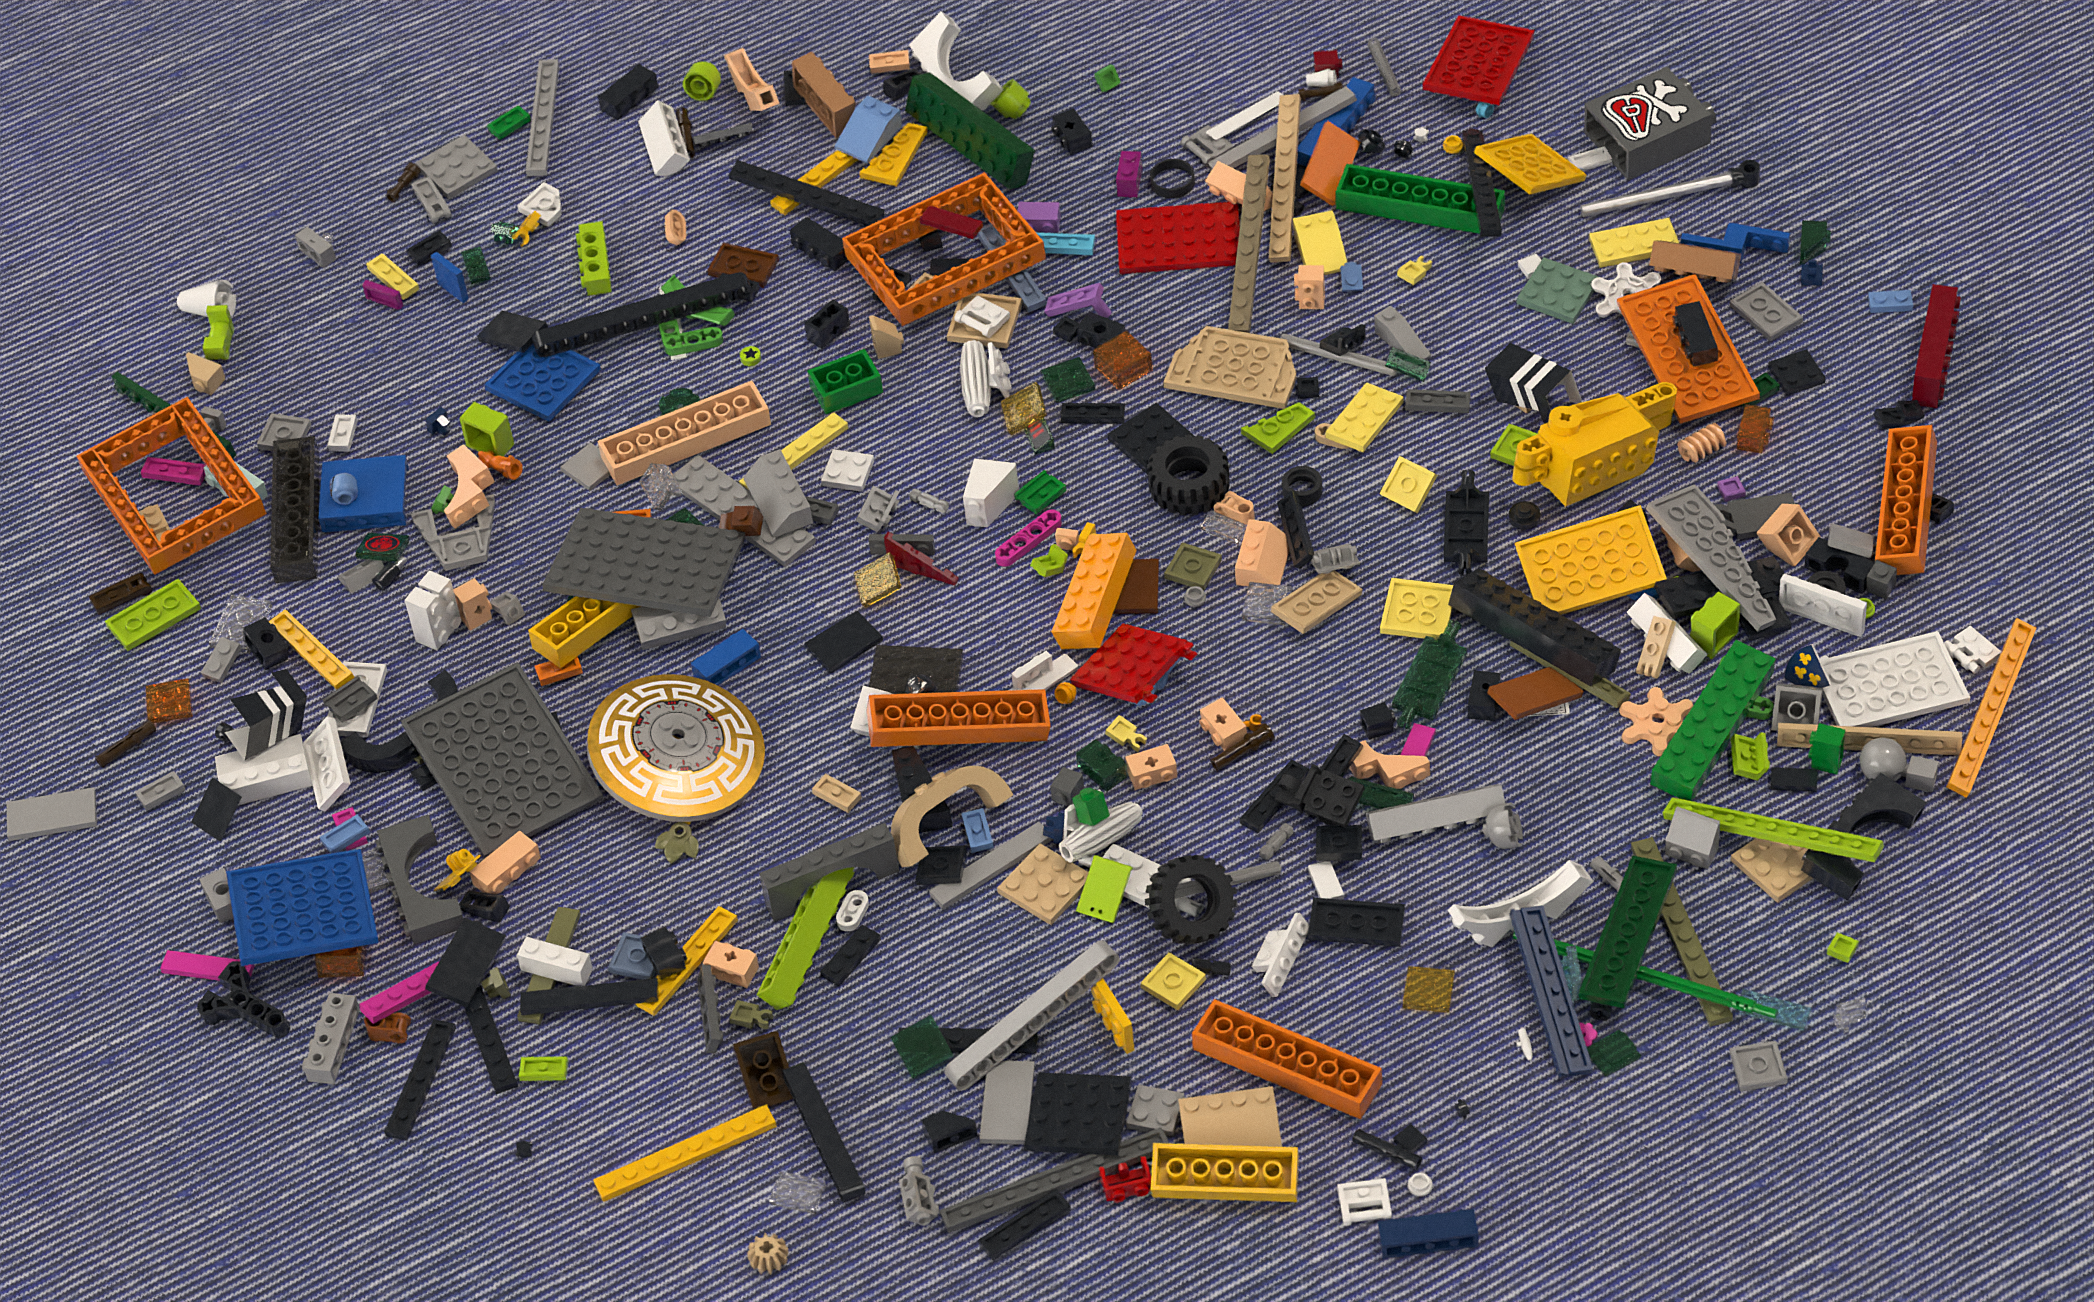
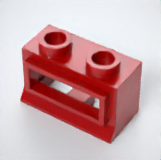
M1145 1156L1141 1157L1142 1168L1129 1171L1127 1163H1121L1118 1165V1174L1110 1176L1105 1175L1104 1166L1099 1167L1100 1181L1107 1202H1122L1126 1197L1133 1195L1143 1197L1151 1191L1152 1177Z

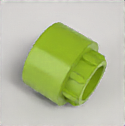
M709 62L694 63L683 79V88L691 98L698 101H707L713 97L719 87L721 75L718 69Z
M1011 79L1002 86L1003 91L994 99L991 105L1005 118L1017 119L1026 111L1031 102L1027 97L1028 92L1014 79Z

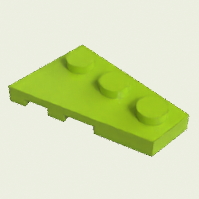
M1299 402L1278 411L1276 416L1267 420L1265 418L1258 420V424L1248 427V425L1242 427L1241 434L1273 454L1315 419V412Z

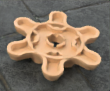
M1653 687L1647 694V703L1637 705L1626 701L1620 706L1619 713L1633 721V726L1625 729L1622 733V740L1626 744H1634L1639 740H1648L1652 744V752L1656 756L1661 757L1669 741L1672 740L1681 726L1684 717L1688 715L1693 707V703L1689 699H1684L1678 703H1669L1664 698L1663 691L1658 687ZM1654 717L1664 719L1662 723L1653 722L1652 720Z

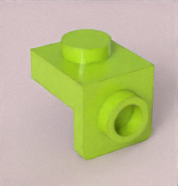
M1056 544L1050 546L1048 555L1033 558L1030 566L1044 578L1063 573L1068 554Z

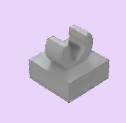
M204 406L201 410V416L212 431H215V429L223 431L226 427L223 412Z

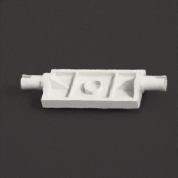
M1112 844L1103 858L1133 867L1123 896L1145 906V899L1149 898V893L1145 892L1146 887L1152 884L1150 878L1153 873L1158 872L1157 868L1161 865ZM1094 855L1080 859L1079 864L1090 868ZM1183 879L1180 883L1189 882L1191 879ZM1186 896L1175 899L1178 911L1182 910L1196 918L1203 909V904L1195 902Z

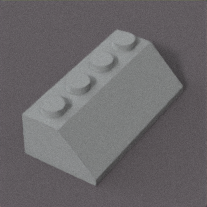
M781 449L760 456L743 479L760 513L764 516L763 519L773 538L813 524L810 505Z
M718 599L711 617L643 606L631 609L642 650L726 628V619L720 599Z

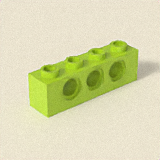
M603 221L579 224V233H576L577 245H581L577 250L579 260L582 259L579 262L580 273L584 274V276H580L582 288H586L588 296L610 293L612 288Z

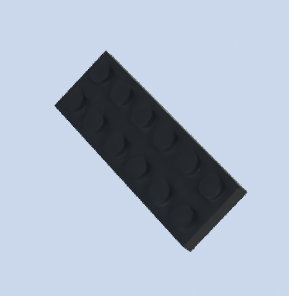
M1772 556L1747 562L1752 571L1751 577L1753 581H1757L1760 586L1759 592L1761 596L1772 592L1779 596L1780 580L1785 573L1775 557ZM1703 571L1656 581L1654 589L1672 619L1692 615L1696 611H1700L1708 598H1712L1718 591L1722 593Z

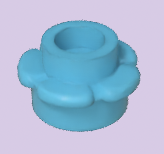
M1479 102L1476 107L1479 118L1487 119L1494 111V105L1485 102Z

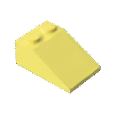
M1333 210L1293 218L1294 238L1303 264L1324 265V275L1340 272V266H1344L1347 263Z

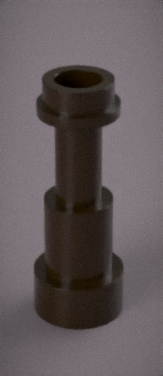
M1342 82L1334 83V85L1321 86L1320 89L1305 90L1303 87L1298 90L1301 101H1306V98H1325L1342 89L1343 86Z
M409 162L403 169L404 172L398 178V183L395 187L387 190L385 196L389 201L395 202L398 200L402 189L407 187L413 179H417L421 174V169L416 164Z

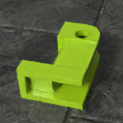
M207 306L206 313L211 328L209 337L204 339L203 352L207 360H228L231 339L234 333V326L228 306Z

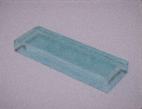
M1742 990L1740 996L1756 1000L1758 1004L1777 1009L1778 1015L1774 1019L1755 1012L1750 1014L1737 1009L1736 1012L1802 1031L1805 1030L1811 1014L1810 1007L1750 990Z

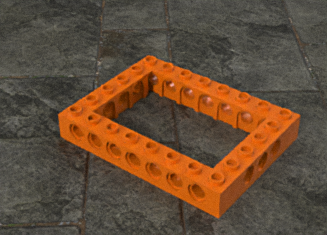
M985 172L842 238L845 256L901 326L1046 260L1044 241ZM929 205L964 216L980 210L1006 240L1005 245L992 251L989 250L986 254L975 259L972 258L969 262L956 268L952 267L951 270L939 276L935 275L932 279L922 284L918 283L915 287L906 291L904 283L902 281L899 282L895 277L894 271L890 270L886 266L885 260L879 257L937 230V228L920 224L919 218Z
M188 397L76 456L83 473L154 575L267 514L258 493ZM185 435L229 498L224 499L222 503L209 510H204L202 514L189 521L187 519L180 526L170 531H165L162 533L161 541L159 542L154 530L149 528L145 517L139 514L136 504L130 501L127 491L121 488L118 478L112 474Z

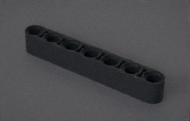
M805 1062L782 1070L785 1083L842 1202L845 1203L865 1195L866 1191L863 1182Z

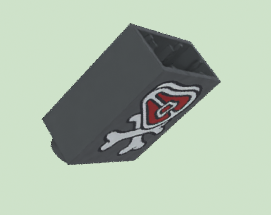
M1664 67L1586 102L1584 107V133L1598 148L1606 147L1612 158V164L1628 181L1710 144L1711 125L1716 122V115L1710 103L1707 101L1701 103L1694 96L1689 81L1684 77L1678 79L1668 67Z

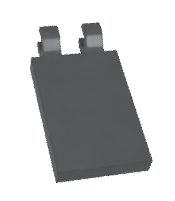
M1792 493L1729 501L1727 506L1723 504L1715 506L1725 519H1731V522L1725 520L1724 524L1727 529L1731 530L1733 535H1736L1738 540L1758 537L1757 531L1781 504H1795Z

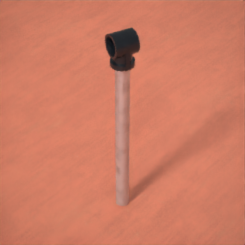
M1745 160L1738 168H1728V173L1581 205V213L1583 217L1726 185H1731L1732 188H1736L1738 185L1744 188H1754L1760 182V164L1755 160Z

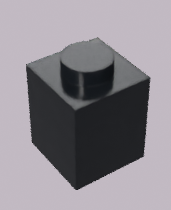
M1385 702L1360 710V725L1369 740L1394 732L1393 722H1396L1395 714L1392 709H1388Z

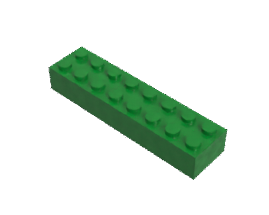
M1346 164L1335 192L1336 209L1480 234L1470 184ZM1494 189L1501 221L1505 209V190Z
M1738 640L1734 641L1652 769L1650 785L1679 799L1693 801L1730 743V738L1736 733L1749 713L1750 708H1752L1773 675L1776 658Z

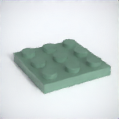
M1543 257L1518 295L1517 304L1574 324L1593 295L1594 289L1591 283L1598 276Z

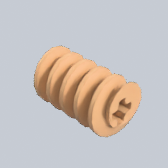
M1713 423L1706 426V428L1700 429L1699 432L1693 433L1692 436L1686 437L1685 440H1680L1677 445L1679 453L1685 461L1689 462L1691 459L1692 462L1696 463L1699 458H1705V453L1711 455L1712 449L1718 451L1719 445L1725 447L1726 439L1720 426Z

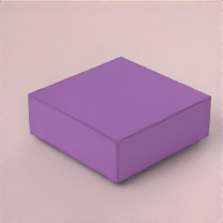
M1738 476L1717 482V487L1725 502L1745 497L1746 491Z

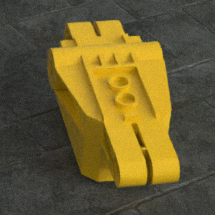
M1661 382L1627 397L1616 393L1571 406L1555 407L1549 414L1548 423L1540 426L1537 435L1518 443L1512 474L1513 482L1519 486H1528L1540 482L1566 507L1643 474L1654 462L1659 430L1671 424L1677 394L1676 386L1669 382Z

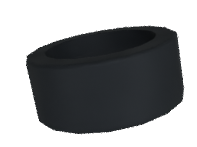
M1296 466L1289 469L1282 477V495L1286 496L1292 490L1298 493L1301 506L1314 504L1322 495V477L1320 473L1309 466ZM1297 481H1309L1315 485L1307 491H1295L1290 488V485Z

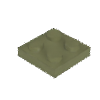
M1182 542L1164 572L1165 579L1190 587L1198 586L1204 591L1222 561V554Z

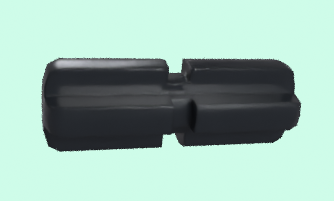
M1193 958L1191 966L1203 973L1212 971V974L1229 976L1231 973L1230 962L1216 960L1211 962V960Z

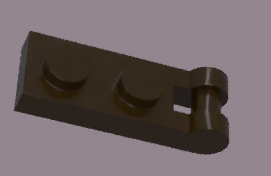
M137 573L88 597L97 614L100 615L136 597L151 594L153 588L146 582L147 579L143 573Z

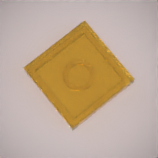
M1037 382L1001 401L1007 431L1011 435L1047 416L1040 385Z
M890 552L853 572L860 601L865 608L902 588L894 557Z
M1408 966L1403 1009L1449 1013L1455 970Z

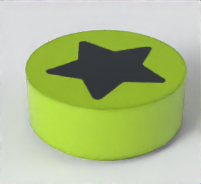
M754 346L743 348L740 352L742 364L746 366L757 365L761 361L760 350Z

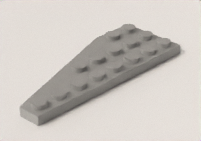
M1695 484L1648 503L1646 510L1724 595L1740 604V613L1757 632L1774 624L1776 618L1767 600L1761 596L1758 582L1753 581L1751 577L1752 571L1740 547L1736 546L1733 542V534L1730 529L1726 528L1723 514Z

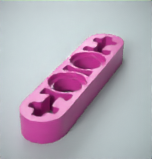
M1045 511L995 550L996 563L1002 567L1012 565L1053 534L1062 525L1059 511ZM1036 529L1042 531L1038 535L1031 534V532ZM1020 541L1026 542V544L1022 547H1018L1015 545L1017 542Z

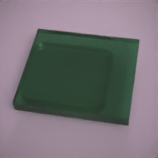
M1620 1029L1587 1047L1590 1059L1605 1077L1641 1058V1054L1637 1051L1635 1044Z

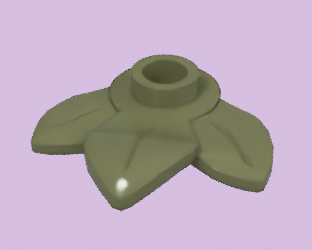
M677 822L671 826L669 831L659 835L655 848L665 849L664 852L668 862L673 864L684 853L689 857L696 858L699 851V843L692 836V830L687 823ZM678 830H684L681 835L676 834Z

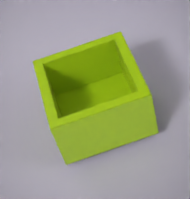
M473 402L459 418L465 443L469 448L476 451L490 450L495 456H505L514 445L508 416L502 412H497L486 405Z
M1718 591L1712 598L1707 599L1700 611H1696L1692 615L1690 620L1692 623L1690 636L1708 654L1707 657L1713 659L1739 632L1740 604Z

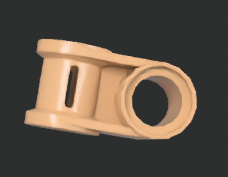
M1228 491L1225 494V498L1214 505V511L1219 517L1241 528H1247L1249 519L1255 520L1253 503L1232 491Z

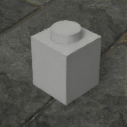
M1912 755L1910 763L1906 764L1902 777H1906L1905 787L1933 792L1939 761Z

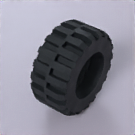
M1185 435V437L1181 438L1176 436L1171 441H1164L1162 446H1158L1150 455L1147 465L1149 491L1153 500L1164 510L1167 508L1168 512L1173 514L1178 512L1183 516H1186V514L1198 515L1202 511L1204 513L1208 512L1211 507L1214 508L1217 502L1222 501L1225 498V494L1229 491L1230 477L1227 455L1218 444H1215L1214 441L1208 438L1205 440L1203 436L1198 435L1196 437ZM1188 470L1203 473L1202 476L1192 480H1182L1173 477L1177 473Z
M1188 855L1169 860L1168 863L1162 864L1157 868L1158 872L1153 873L1150 878L1152 884L1147 885L1145 891L1149 893V898L1145 899V906L1150 908V912H1147L1149 919H1154L1155 923L1152 926L1156 931L1162 930L1161 935L1166 939L1172 938V941L1175 943H1185L1187 945L1215 939L1220 936V932L1225 931L1229 927L1227 922L1233 920L1235 916L1232 909L1237 907L1238 900H1234L1233 894H1237L1236 887H1231L1230 882L1233 879L1230 874L1225 875L1223 873L1226 869L1221 864L1215 865L1216 861L1210 857L1204 858L1203 855ZM1186 878L1198 881L1207 894V909L1203 917L1198 921L1186 920L1178 912L1175 905L1176 888L1181 880Z

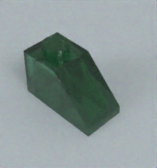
M1802 220L1800 265L1806 264L1808 260H1812L1826 251V242H1830L1831 230H1827V221Z

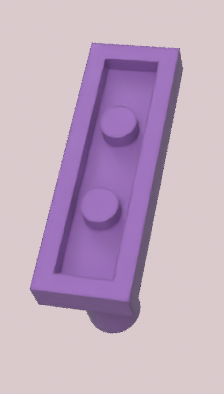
M1100 283L1051 296L1048 298L1044 311L1048 317L1092 306L1098 315L1108 318L1112 313L1101 298L1104 287Z

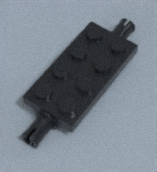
M1463 470L1461 472L1462 478L1459 488L1455 491H1446L1444 562H1459L1458 574L1464 576V569H1466V575L1472 572V563H1487L1489 491H1479L1474 485L1475 472L1473 470H1469V476H1467V470Z

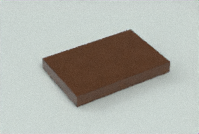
M722 243L707 273L708 276L719 278L722 273L730 275L743 272L748 280L759 282L760 287L764 288L780 259L778 254Z
M1133 559L1115 606L1114 614L1158 613L1159 559Z

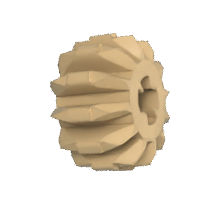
M764 1233L763 1238L756 1236L755 1243H749L747 1256L753 1269H758L761 1274L768 1270V1273L771 1275L773 1269L780 1271L781 1265L787 1264L789 1251L783 1238L778 1239L775 1233L768 1237Z

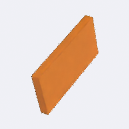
M1327 121L1324 123L1300 185L1331 206H1334L1336 204L1335 192L1346 164L1353 163L1360 141L1331 122Z

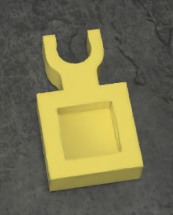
M1421 255L1416 263L1410 260L1400 267L1397 276L1414 285L1426 276V271L1432 267V261L1423 263L1424 256Z
M1120 715L1105 732L1107 736L1122 746L1128 742L1136 752L1140 751V745L1135 742L1140 741L1144 745L1147 743L1145 736L1135 733L1137 727Z

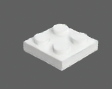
M833 449L821 480L822 486L863 492L874 463V456Z

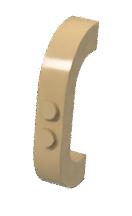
M966 766L952 769L946 773L940 772L931 778L932 782L927 785L925 783L914 790L916 793L905 800L898 808L891 825V834L895 842L897 860L901 867L912 866L929 854L919 836V823L927 811L964 786L975 790L986 808L997 807L1013 796L1007 783L997 773L988 768Z

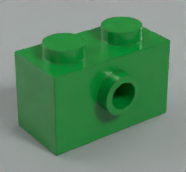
M1819 723L1816 732L1812 731L1809 740L1811 747L1808 758L1811 759L1812 769L1838 775L1844 756L1845 729Z

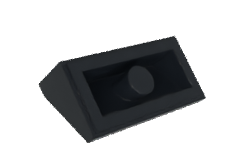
M931 258L929 275L939 276L951 270L952 267L956 268L969 262L970 259Z

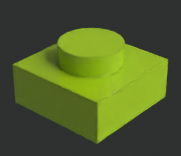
M1837 932L1827 949V955L1849 963L1858 948L1859 941Z

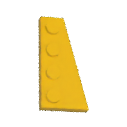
M907 123L893 138L894 141L890 145H886L882 149V153L877 158L874 157L866 169L863 168L859 172L860 178L898 186L927 134V127Z

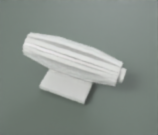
M973 340L965 342L962 347L960 361L961 386L968 413L975 417H981L989 410L991 388L1000 389L1006 400L1010 399L1009 390H1011V383L1008 378L1010 369L1008 363L1003 362L1000 350H996L992 342L988 343L989 359H987L983 344Z
M1130 801L1108 809L1109 817L1091 826L1079 822L1074 804L1070 805L1065 809L1063 841L1059 843V851L1062 857L1071 863L1096 854L1121 839L1141 821V815L1143 814L1141 807Z

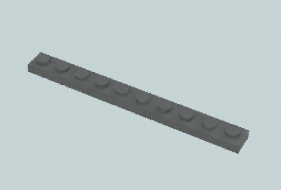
M1158 1128L1121 1142L1119 1155L1088 1154L939 1210L940 1217L948 1233L1042 1199L1055 1189L1061 1192L1100 1177L1099 1167L1104 1166L1106 1175L1117 1171L1118 1165L1121 1163H1127V1166L1141 1162V1157L1143 1156L1146 1159L1152 1158L1153 1143H1170L1162 1128Z

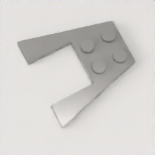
M494 494L485 496L490 506L476 514L479 527L447 535H437L432 509L411 513L412 521L445 571L488 560L495 507Z

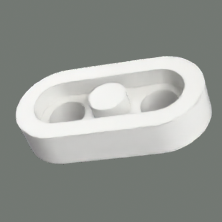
M855 890L846 896L836 915L837 925L841 930L853 931L859 926L869 907L868 896L865 892Z

